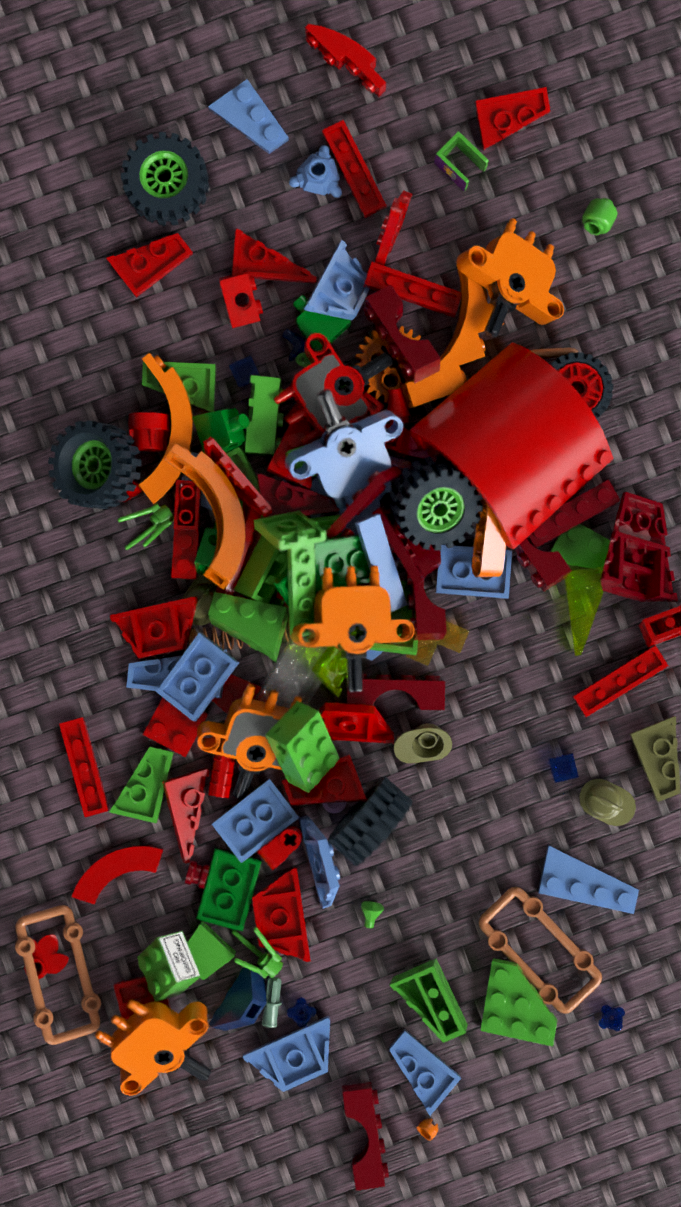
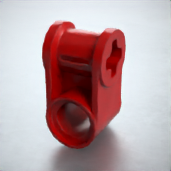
M288 826L257 850V853L274 870L300 846L303 838L302 832L297 826ZM287 833L290 836L293 834L296 835V838L294 840L295 843L292 840L289 842L286 841V838L288 836Z

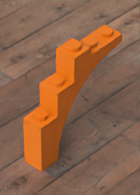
M459 269L458 274L462 297L456 329L447 348L440 356V371L415 384L411 380L399 386L403 389L408 409L455 392L467 381L466 375L463 370H460L459 365L485 357V344L479 338L478 333L485 331L494 305L487 303L488 295L486 288L463 274Z

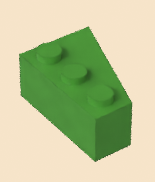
M261 535L234 591L250 600L283 606V600L276 598L278 590L273 582L288 568L287 549L279 550Z
M214 592L208 613L211 624L250 645L254 650L260 651L276 662L288 620L286 607Z
M437 958L392 978L390 982L391 988L394 991L396 990L406 1000V1004L421 1016L422 1021L443 1043L466 1033L468 1024Z

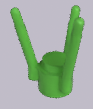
M156 503L150 508L118 518V522H123L152 513L149 518L153 525L125 546L126 550H129L153 532L143 542V546L146 547L164 529L172 525L174 516L165 504L159 507Z
M254 927L253 931L270 954L267 952L263 954L236 930H232V934L259 957L257 964L260 967L258 968L238 958L234 962L258 973L264 979L267 976L270 978L276 976L283 966L282 957L275 952L259 929Z

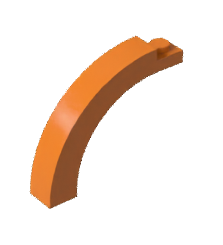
M149 353L142 360L157 378L167 396L172 422L170 441L162 461L153 473L139 484L151 502L155 504L174 486L182 473L165 461V458L175 443L191 451L194 425L191 402L180 376L173 367L165 372L163 368L166 365L158 354L153 357Z
M175 443L165 461L185 474L200 488L213 510L217 526V544L214 557L204 576L224 590L235 575L244 550L245 522L240 501L229 479L211 458L202 451L195 458L188 449L180 447Z

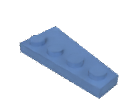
M182 656L129 663L126 687L157 691ZM223 686L214 698H222Z
M550 845L547 846L538 893L634 914L639 892L637 888Z

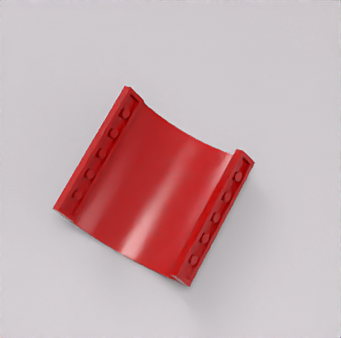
M513 342L409 430L419 450L425 451L430 446L434 447L468 478L491 508L501 526L500 532L507 547L513 550L614 459L598 420L576 389L540 356Z

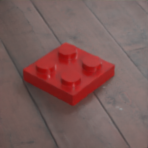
M162 697L143 735L186 757L197 738L198 726L206 721L209 714L203 712L198 720L193 722Z

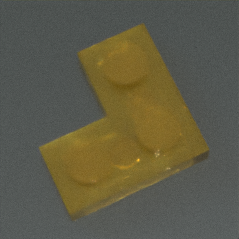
M446 621L447 634L443 640H418L417 654H406L405 657L428 666L437 644L460 653L469 631Z

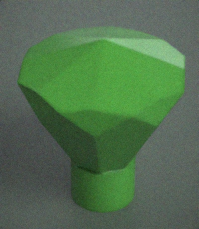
M375 901L362 902L361 909L365 917L364 926L366 928H374L375 920L384 910L382 904Z

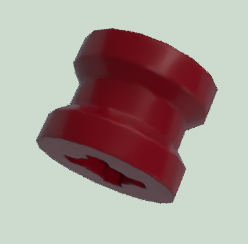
M191 860L185 884H197L199 888L204 889L210 865L205 864L202 866L197 864L196 861Z

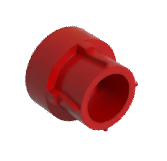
M148 412L130 413L128 421L129 436L135 441L131 446L138 447L139 451L157 452L167 450L170 415Z

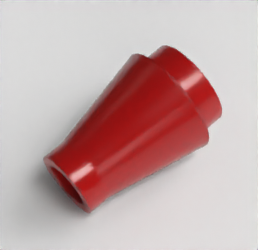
M403 389L388 390L387 410L393 412L402 423L409 422L411 414L403 394Z

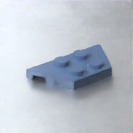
M343 240L340 241L304 309L314 313L353 320L357 316L370 288L363 287L367 273L363 271L361 264L356 258L352 260L345 250L347 244Z
M306 815L299 817L298 821L321 909L331 906L339 889L338 880L340 879V874L337 866L333 864L332 856L334 851L332 845L309 816Z
M329 1016L324 1017L243 1054V1058L247 1063L250 1062L264 1077L273 1081L274 1085L282 1092L327 1073L330 1018Z

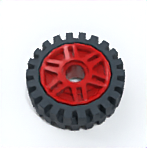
M582 352L568 353L554 360L550 365L570 384L577 383L581 386L582 392L580 396L587 403L596 419L599 418L608 408L613 395L612 377L607 371L608 368L598 358L595 359L593 355L583 354Z

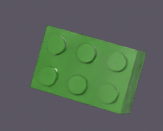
M299 701L265 735L287 781L308 793L340 759L319 711Z

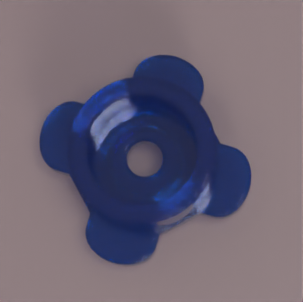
M300 997L297 999L296 1004L287 1010V1015L289 1018H293L299 1027H305L310 1018L316 1015V1009L310 1007L306 1003L305 998ZM303 1010L304 1014H300L299 1011Z
M603 1005L601 1007L602 1017L598 1022L599 1026L602 1029L609 1028L620 1031L623 1027L624 1009L622 1007L611 1008L609 1005Z

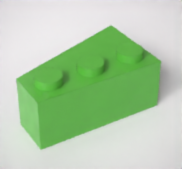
M251 375L250 383H252L251 398H249V426L246 432L245 453L246 455L273 457L281 442V437H277L278 427H283L284 413H280L281 403L276 404L273 399L285 389H282L280 378Z

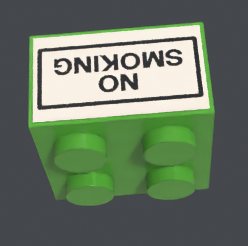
M183 931L158 937L137 957L139 968L145 975L148 990L153 995L155 1002L180 995L201 977Z

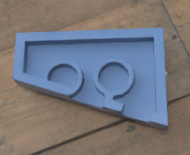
M245 80L208 106L211 112L223 118L230 126L238 129L268 154L289 141L284 130L248 80Z
M404 1029L391 1044L389 1050L430 1116L459 1082L461 1076Z

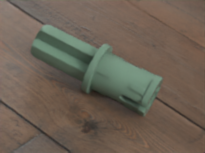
M269 977L267 979V1003L264 1006L262 1025L265 1027H277L278 1008L282 1003L279 1000L281 979L278 977Z

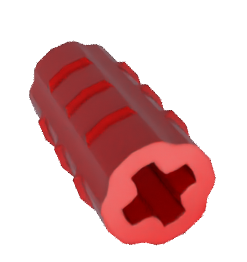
M215 754L208 795L229 798L235 764L234 758Z

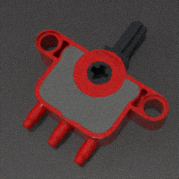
M314 333L308 337L304 344V352L311 365L299 371L292 379L290 386L278 393L273 399L276 404L284 402L292 396L300 409L287 418V422L292 425L306 417L314 429L300 440L304 446L320 438L325 431L323 425L327 424V421L317 399V394L320 391L326 389L331 391L341 417L344 416L351 424L359 422L375 414L363 396L364 387L370 383L368 380L391 366L394 361L388 352H384L362 367H359L358 364L353 368L344 366L327 338L320 333ZM318 341L322 346V350L319 352L313 351L310 348V342ZM340 384H346L348 387L345 391L338 390Z

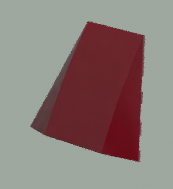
M629 492L622 494L600 579L603 591L642 602L678 601L677 593H673L672 582L675 581L674 572L669 569L668 557H671L670 547H667L664 536L668 534L662 503Z

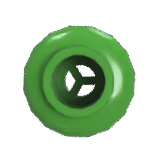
M607 198L593 199L582 215V222L590 234H605L613 226L618 212L611 200Z

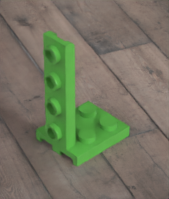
M300 511L254 520V529L279 550L287 549L290 635L296 625L314 623V543L326 541V531ZM308 629L303 631L302 637L310 635Z

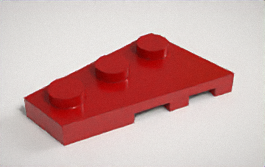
M547 87L475 101L483 150L550 112Z

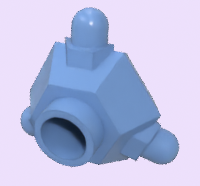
M322 145L319 148V152H316V154L312 153L297 169L298 173H296V176L291 177L289 180L291 187L300 186V188H303V191L324 196L331 193L335 198L342 195V189L338 186L339 174L334 158H331L329 155L330 149L327 145Z

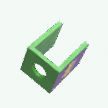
M458 131L436 153L434 163L460 189L465 191L469 180L446 156L457 146L483 172L487 169L489 160Z

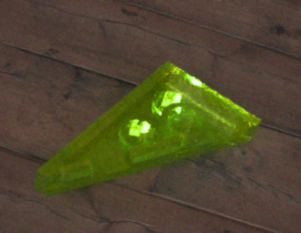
M604 567L574 570L565 578L575 656L582 655L604 593L600 581Z

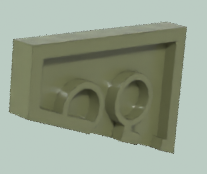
M676 716L629 733L655 800L660 802L680 794Z

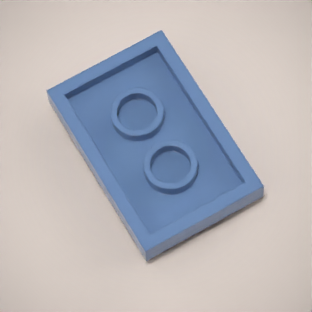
M441 545V564L437 569L436 593L509 599L512 550H505L504 567L501 576L475 577L472 572L473 547L454 546L448 549L446 545Z
M198 633L156 692L195 722L239 662L203 633Z
M269 779L213 822L212 826L242 863L299 817Z

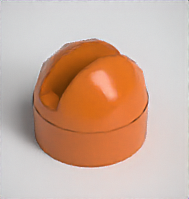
M426 1118L417 1126V1130L425 1139L432 1141L437 1135L438 1124L433 1125L431 1123L433 1119Z

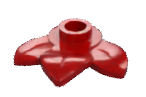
M55 934L46 935L38 943L33 939L35 943V949L32 953L34 963L37 962L41 965V970L37 971L38 979L43 978L47 973H59L67 965L69 957L57 953L59 949L57 936Z

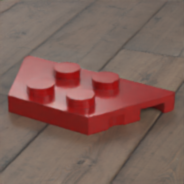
M403 190L399 198L394 199L389 211L390 215H386L381 229L385 230V232L381 231L376 243L380 246L375 261L377 264L385 266L387 256L391 253L401 230L412 194Z
M197 596L117 613L110 615V619L112 622H116L123 632L121 635L126 642L131 644L132 650L138 658L183 650L187 648L198 598Z
M336 702L324 703L318 710L331 740L394 744V732L375 706Z
M293 867L252 896L256 927L274 950L287 956L291 955L303 959L305 962H311L297 867ZM258 938L259 946L265 948L263 943Z

